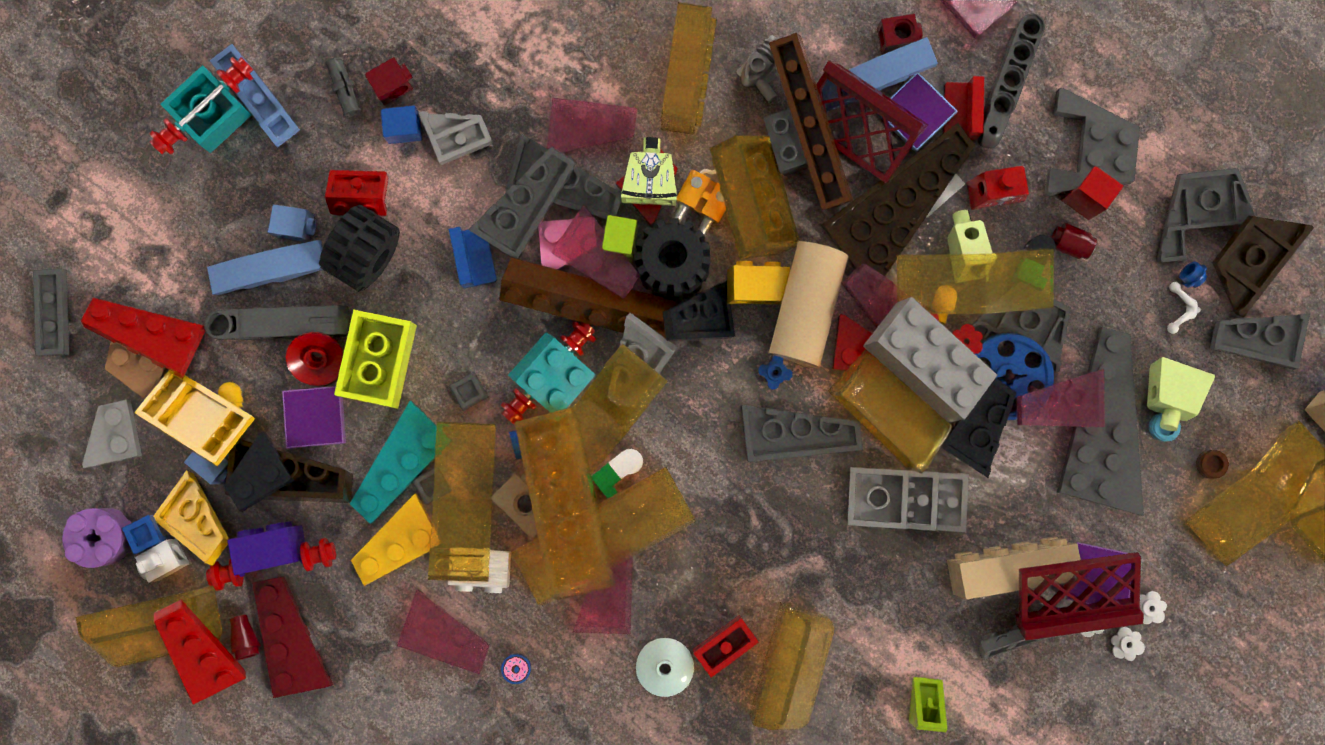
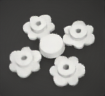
M1150 591L1146 595L1140 594V609L1144 613V624H1150L1151 622L1161 623L1165 618L1163 611L1166 610L1167 604L1164 601H1160L1161 597L1155 591ZM1126 626L1121 627L1117 635L1111 638V643L1114 645L1112 649L1113 655L1119 659L1125 657L1126 660L1133 661L1136 655H1141L1145 650L1144 644L1140 641L1141 634L1136 631L1132 632ZM1104 630L1083 632L1081 634L1085 637H1091L1094 633H1103Z

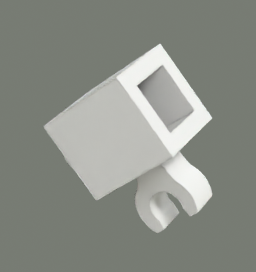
M177 539L165 540L135 557L138 573L148 583L160 581L190 564Z

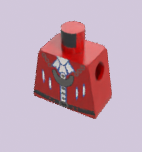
M1024 166L985 171L966 182L971 210L1021 203L1029 195ZM981 186H984V195L981 192Z

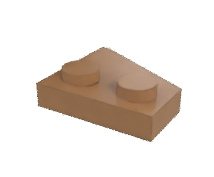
M110 342L105 370L145 400L167 373V368H161L153 364L150 359L128 351L125 346L117 342Z

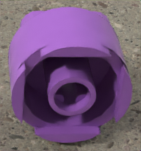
M114 508L85 509L70 516L62 536L66 558L86 568L118 563L131 551V547L122 530L123 527L131 524V521H128L121 511Z

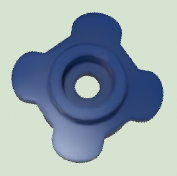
M774 356L771 362L766 365L762 364L758 369L759 375L764 376V379L768 382V388L772 390L777 389L784 380H790L793 375L792 371L783 364V358ZM773 370H777L778 374L774 375Z

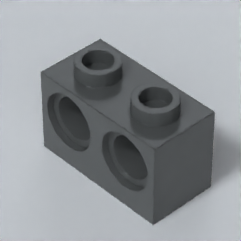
M790 108L764 117L780 173L788 176L809 169Z

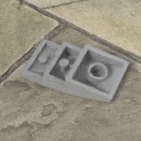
M850 467L848 525L966 532L969 474Z

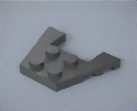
M1059 88L1056 91L1053 115L1082 120L1077 172L1050 168L1046 175L1044 196L1071 192L1083 182L1095 166L1122 185L1134 182L1140 127L1064 88Z
M1238 168L1177 174L1156 258L1157 262L1187 260L1184 233L1187 229L1238 224L1240 227L1248 215L1255 216L1250 204L1252 200Z
M1017 281L972 325L975 331L982 333L981 342L987 339L991 331L995 334H1021L1037 342L1046 351L1052 362L1054 383L1050 395L1055 396L1058 372H1060L1062 348L1063 344H1065L1071 307ZM968 338L964 339L966 343L970 341ZM1034 380L1029 383V385L1043 391L1044 386L1041 381Z

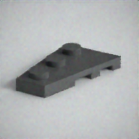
M1310 313L1215 322L1210 349L1284 368L1299 369Z

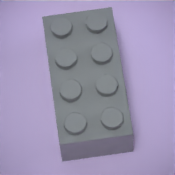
M913 297L897 302L863 345L948 423L965 420L997 376L991 368Z

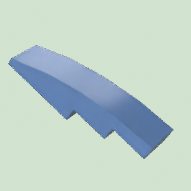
M928 37L869 60L849 69V71L880 91L907 80L909 76L936 67L938 62ZM828 80L822 88L824 100L838 98L836 85ZM842 90L843 96L850 95L844 90ZM850 98L844 100L845 105H848L858 100L856 98ZM839 101L825 104L827 112L840 107Z
M321 240L290 245L209 266L207 269L212 295H222L242 288L251 289L271 282H284L323 270L319 266L320 255L323 249Z

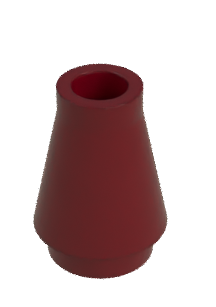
M240 615L231 618V654L235 655V660H243L259 655L258 647L261 645L248 620V616Z

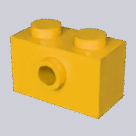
M737 261L736 265L727 269V304L781 305L790 274V267H781V262H764V266H753V261Z

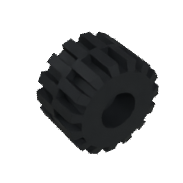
M362 205L354 206L342 216L327 237L320 255L319 266L356 291L362 292L378 279L390 262L398 244L399 228Z
M671 218V223L664 224L663 219L656 221L654 229L648 226L643 231V239L639 238L636 243L637 251L635 253L638 278L640 277L646 290L650 289L652 295L659 297L663 295L667 299L674 301V297L681 296L683 300L689 298L692 291L697 293L702 288L703 281L707 280L711 258L709 243L705 242L703 232L700 229L695 231L694 224L687 220L685 225L679 224V218ZM675 258H677V259H678V266H676L675 264H672V265L669 267V266H668V259H670V260L673 261V260H675Z

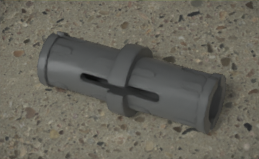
M334 57L325 63L333 82L331 86L332 91L338 96L344 117L357 115L360 113L361 108L358 105L353 90L355 88L354 82L349 79L343 57Z

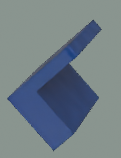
M461 227L450 228L449 234L460 285L466 289L496 282L497 277L490 243L470 230L463 231Z

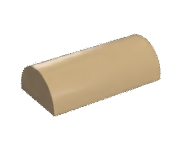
M798 241L769 350L770 354L808 368H820L848 260L846 253L829 246Z

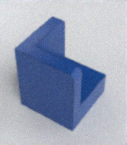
M415 105L381 110L383 137L388 144L423 141L420 115Z
M147 515L122 528L134 555L141 554L165 540L172 539L171 535H162L153 515Z

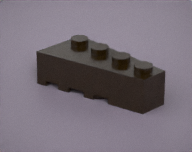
M239 439L229 451L226 483L253 443ZM277 450L294 481L263 500L351 502L352 473L345 469ZM225 488V495L230 496Z

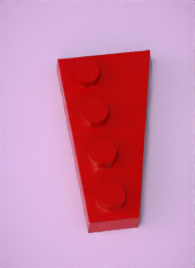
M92 298L81 319V323L86 329L113 343L117 342L125 346L128 351L136 355L140 354L150 359L153 364L173 371L174 375L182 379L205 333L204 326L97 298Z
M182 599L154 613V623L193 705L246 679L245 669Z

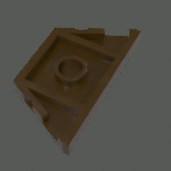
M1248 215L1212 262L1237 316L1242 318L1246 316L1314 229L1312 225Z

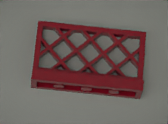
M829 60L823 68L824 73L816 85L825 113V104L837 101L840 104L842 118L828 120L829 124L843 121L845 138L834 139L836 148L880 180L888 183L919 135L923 134L929 124L838 62ZM828 80L836 85L838 98L824 100L822 88ZM842 90H844L850 95L843 96ZM850 98L859 100L861 113L847 116L844 100ZM865 105H866L867 107H869L870 109H872L873 111L866 112V107H865ZM878 113L883 117L885 129L870 132L867 116ZM862 117L865 134L850 137L848 120ZM889 122H891L897 127L890 128ZM902 130L910 135L903 147L893 149L891 131ZM886 133L888 150L873 153L871 136ZM866 137L869 154L858 156L853 152L851 140ZM846 141L847 147L842 145L840 142ZM900 151L897 157L895 158L894 152ZM889 153L891 166L884 174L876 168L874 156ZM869 157L870 163L865 161L863 158Z
M1138 552L1020 568L1019 614H1016V625L1025 641L1143 624L1144 613L1140 609L1141 556ZM1131 563V570L1123 578L1115 573L1121 565ZM1094 568L1104 570L1093 582L1085 577ZM1071 572L1074 574L1064 586L1055 581L1062 573ZM1037 576L1044 578L1035 590L1028 587V578ZM1112 576L1118 582L1108 592H1105L1100 586ZM1082 580L1089 586L1077 597L1070 591ZM1052 584L1059 591L1048 601L1041 594ZM1125 587L1130 590V598L1118 600L1114 598ZM1095 591L1103 596L1097 603H1085ZM1066 595L1074 600L1068 607H1056ZM1036 599L1044 604L1039 611L1028 612V607Z

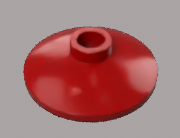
M308 332L297 336L290 343L286 352V364L291 374L299 381L308 385L322 386L338 378L344 352L339 343L332 337L319 332ZM312 352H318L322 357L316 358Z

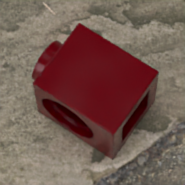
M915 14L881 19L877 27L882 55L921 40L923 37L921 23L916 22ZM895 30H903L907 34V38L901 39L897 37Z
M394 57L365 73L367 80L384 106L413 90L409 83V80L413 78L405 63L399 65Z

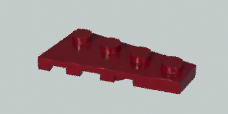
M281 576L253 582L273 698L334 685L324 669L323 660L319 652L314 647L308 627L304 625L298 612V605L285 577Z

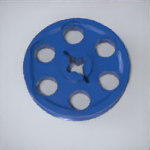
M1016 333L997 334L982 341V351L975 355L978 358L984 357L990 361L989 368L997 374L996 378L1005 375L1007 369H1010L1013 374L1020 375L1012 378L1010 384H1007L1005 379L997 378L1016 391L1015 398L1020 403L1019 408L1015 412H1010L1008 420L1027 417L1040 409L1050 396L1054 383L1053 365L1046 351L1031 338ZM1004 340H1009L1014 345L1013 352L1008 356H1002L998 353V345ZM1030 352H1038L1041 356L1040 364L1036 367H1028L1025 364V357ZM1039 380L1044 386L1042 393L1036 396L1030 395L1027 390L1029 383Z

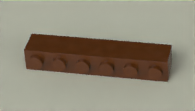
M796 32L769 42L822 210L853 201L802 37Z
M515 258L510 259L504 272L499 300L620 333H624L626 316L631 313L665 339L666 334L662 312L678 303V301Z

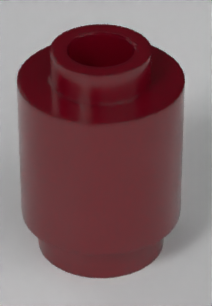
M1064 223L1062 227L1057 226L1051 236L1055 242V250L1076 259H1088L1097 243V238L1092 237L1090 232L1068 223Z

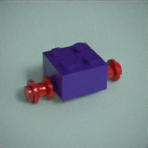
M292 521L267 525V532H264L263 527L236 532L237 538L227 540L231 557L229 564L222 566L220 562L216 561L213 566L210 565V569L206 570V579L209 586H213L216 591L224 589L225 583L232 582L235 587L242 586L245 573L298 561L303 564L307 572L312 571L314 564L323 563L325 567H331L333 560L336 559L335 545L333 542L329 543L327 538H321L319 545L311 547L308 542H305L302 525L293 526Z

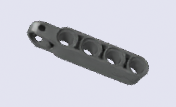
M1030 13L1025 15L1015 26L984 106L983 133L978 138L980 146L989 149L996 147L1000 143L1009 118L1016 108L1045 30V22L1038 14ZM1023 26H1029L1033 30L1034 35L1027 34ZM1013 52L1022 53L1024 61L1016 59ZM1004 77L1011 78L1015 86L1010 87L1006 85ZM994 103L1002 104L1005 108V113L998 112L994 107Z
M341 305L217 310L208 315L205 329L210 337L217 340L295 339L297 336L308 332H319L330 337L348 336L349 311L348 306Z

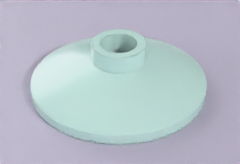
M658 638L650 641L642 648L636 662V673L641 685L648 692L661 697H669L682 692L689 685L694 672V662L690 651L684 644L672 638ZM664 663L671 667L670 672L667 674H663L659 670V667Z

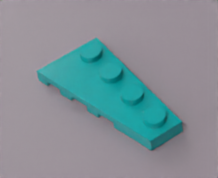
M410 400L350 505L367 522L373 524L453 440Z

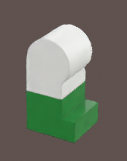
M626 449L593 474L591 479L609 500L618 493L614 485L628 474H635L640 471L643 466V458L637 450Z

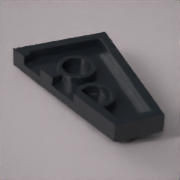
M727 281L718 283L662 312L666 341L728 339L735 337L731 304H727Z
M995 378L966 419L954 423L940 442V447L989 478L991 465L995 454H997L1000 445L999 440L1003 428L1006 426L1016 391Z

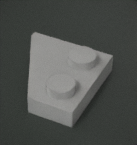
M425 111L419 113L441 165L493 144L481 115L467 114L460 116L456 113H445L443 115L429 114Z

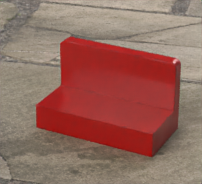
M973 76L968 83L946 82L944 85V98L958 112L943 126V134L959 123L971 140H977L982 135L984 122V76Z

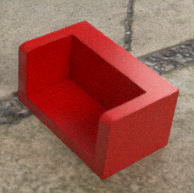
M1095 166L1083 182L1071 192H1067L1061 201L1087 220H1090L1109 208L1124 185Z

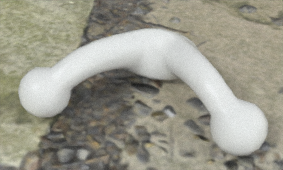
M1172 282L1169 289L1171 292L1178 294L1186 303V313L1174 323L1168 325L1167 330L1171 334L1177 333L1179 325L1189 319H1194L1197 313L1201 311L1197 301L1182 291L1181 285L1178 282Z

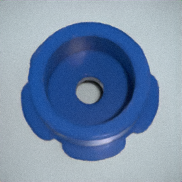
M1196 261L1186 265L1179 274V278L1183 281L1182 284L1187 288H1196L1202 285L1207 278V267L1200 265Z

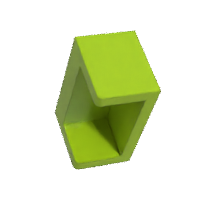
M611 215L607 216L602 245L605 251V259L632 263L638 232L637 220Z

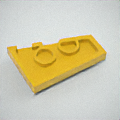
M186 470L154 514V518L162 528L197 557L213 566L228 545L227 540L229 538L194 473Z
M417 493L351 559L364 586L443 545Z

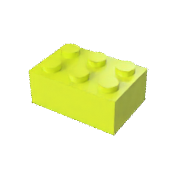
M353 309L334 395L398 409L417 325L411 321Z

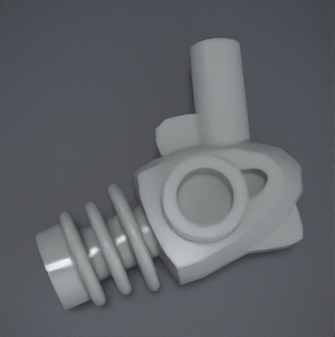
M773 35L765 39L764 44L762 43L761 47L756 48L757 52L753 51L745 64L736 71V74L741 78L743 86L751 87L756 85L768 103L777 97V94L769 85L774 79L771 70L775 63L769 42L778 39Z

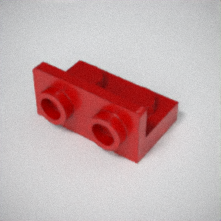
M330 170L325 193L330 214L343 216L354 206L362 205L379 216H386L385 197L389 179L387 172Z

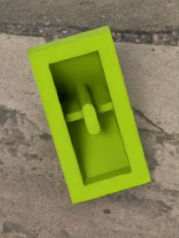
M913 677L909 723L916 729L947 732L943 680Z

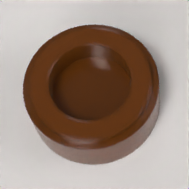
M1206 450L1198 456L1196 467L1203 477L1216 479L1226 474L1229 462L1226 455L1221 451Z

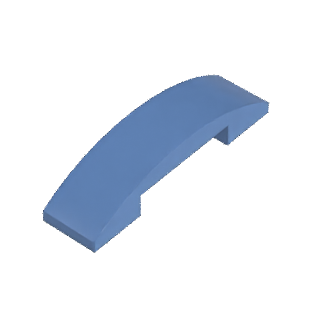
M231 44L212 58L210 62L216 70L226 71L232 66L229 60L232 56L236 60L240 57L244 60L245 58ZM253 69L250 75L254 79L252 81L244 79L238 84L240 92L237 96L259 122V125L275 146L279 147L300 131V129Z

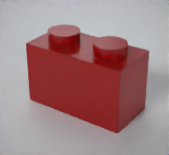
M738 615L693 648V654L712 678L758 644L759 641L742 617Z

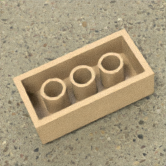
M1048 537L1040 539L1041 544L1038 545L1037 543L1019 542L1011 544L1012 549L1009 550L1008 548L997 546L983 549L984 554L980 555L979 553H972V551L954 554L955 559L947 560L953 595L967 600L1019 591L1020 568L1080 560L1078 544L1067 542L1066 538ZM1071 572L1062 573L1055 581L1059 584L1066 583L1074 574ZM1041 576L1028 578V587L1037 588L1044 578Z

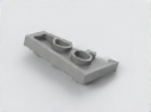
M629 313L624 323V335L620 341L618 349L620 352L617 365L614 367L608 398L631 414L678 347L670 341H666L663 336Z

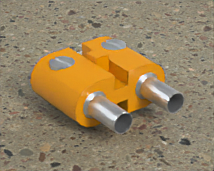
M718 167L714 170L703 169L700 173L691 170L677 195L679 205L672 218H679L680 224L688 209L696 211L704 217L698 230L700 229L705 236L713 222L719 224L735 194L728 188V181L722 176L723 170ZM718 172V177L724 183V186L710 180L711 178L703 174L708 173L712 175Z

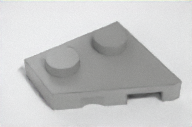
M131 400L98 406L82 463L83 468H92L142 456Z

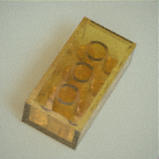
M678 2L661 112V130L694 135L695 127H701L705 102L699 100L705 99L709 74L704 73V71L709 72L713 46L708 44L713 45L717 21V18L711 17L713 7Z
M735 135L710 147L712 163L717 173L720 192L725 202L728 221L731 224L735 247L740 259L775 256L796 248L800 240L769 136Z

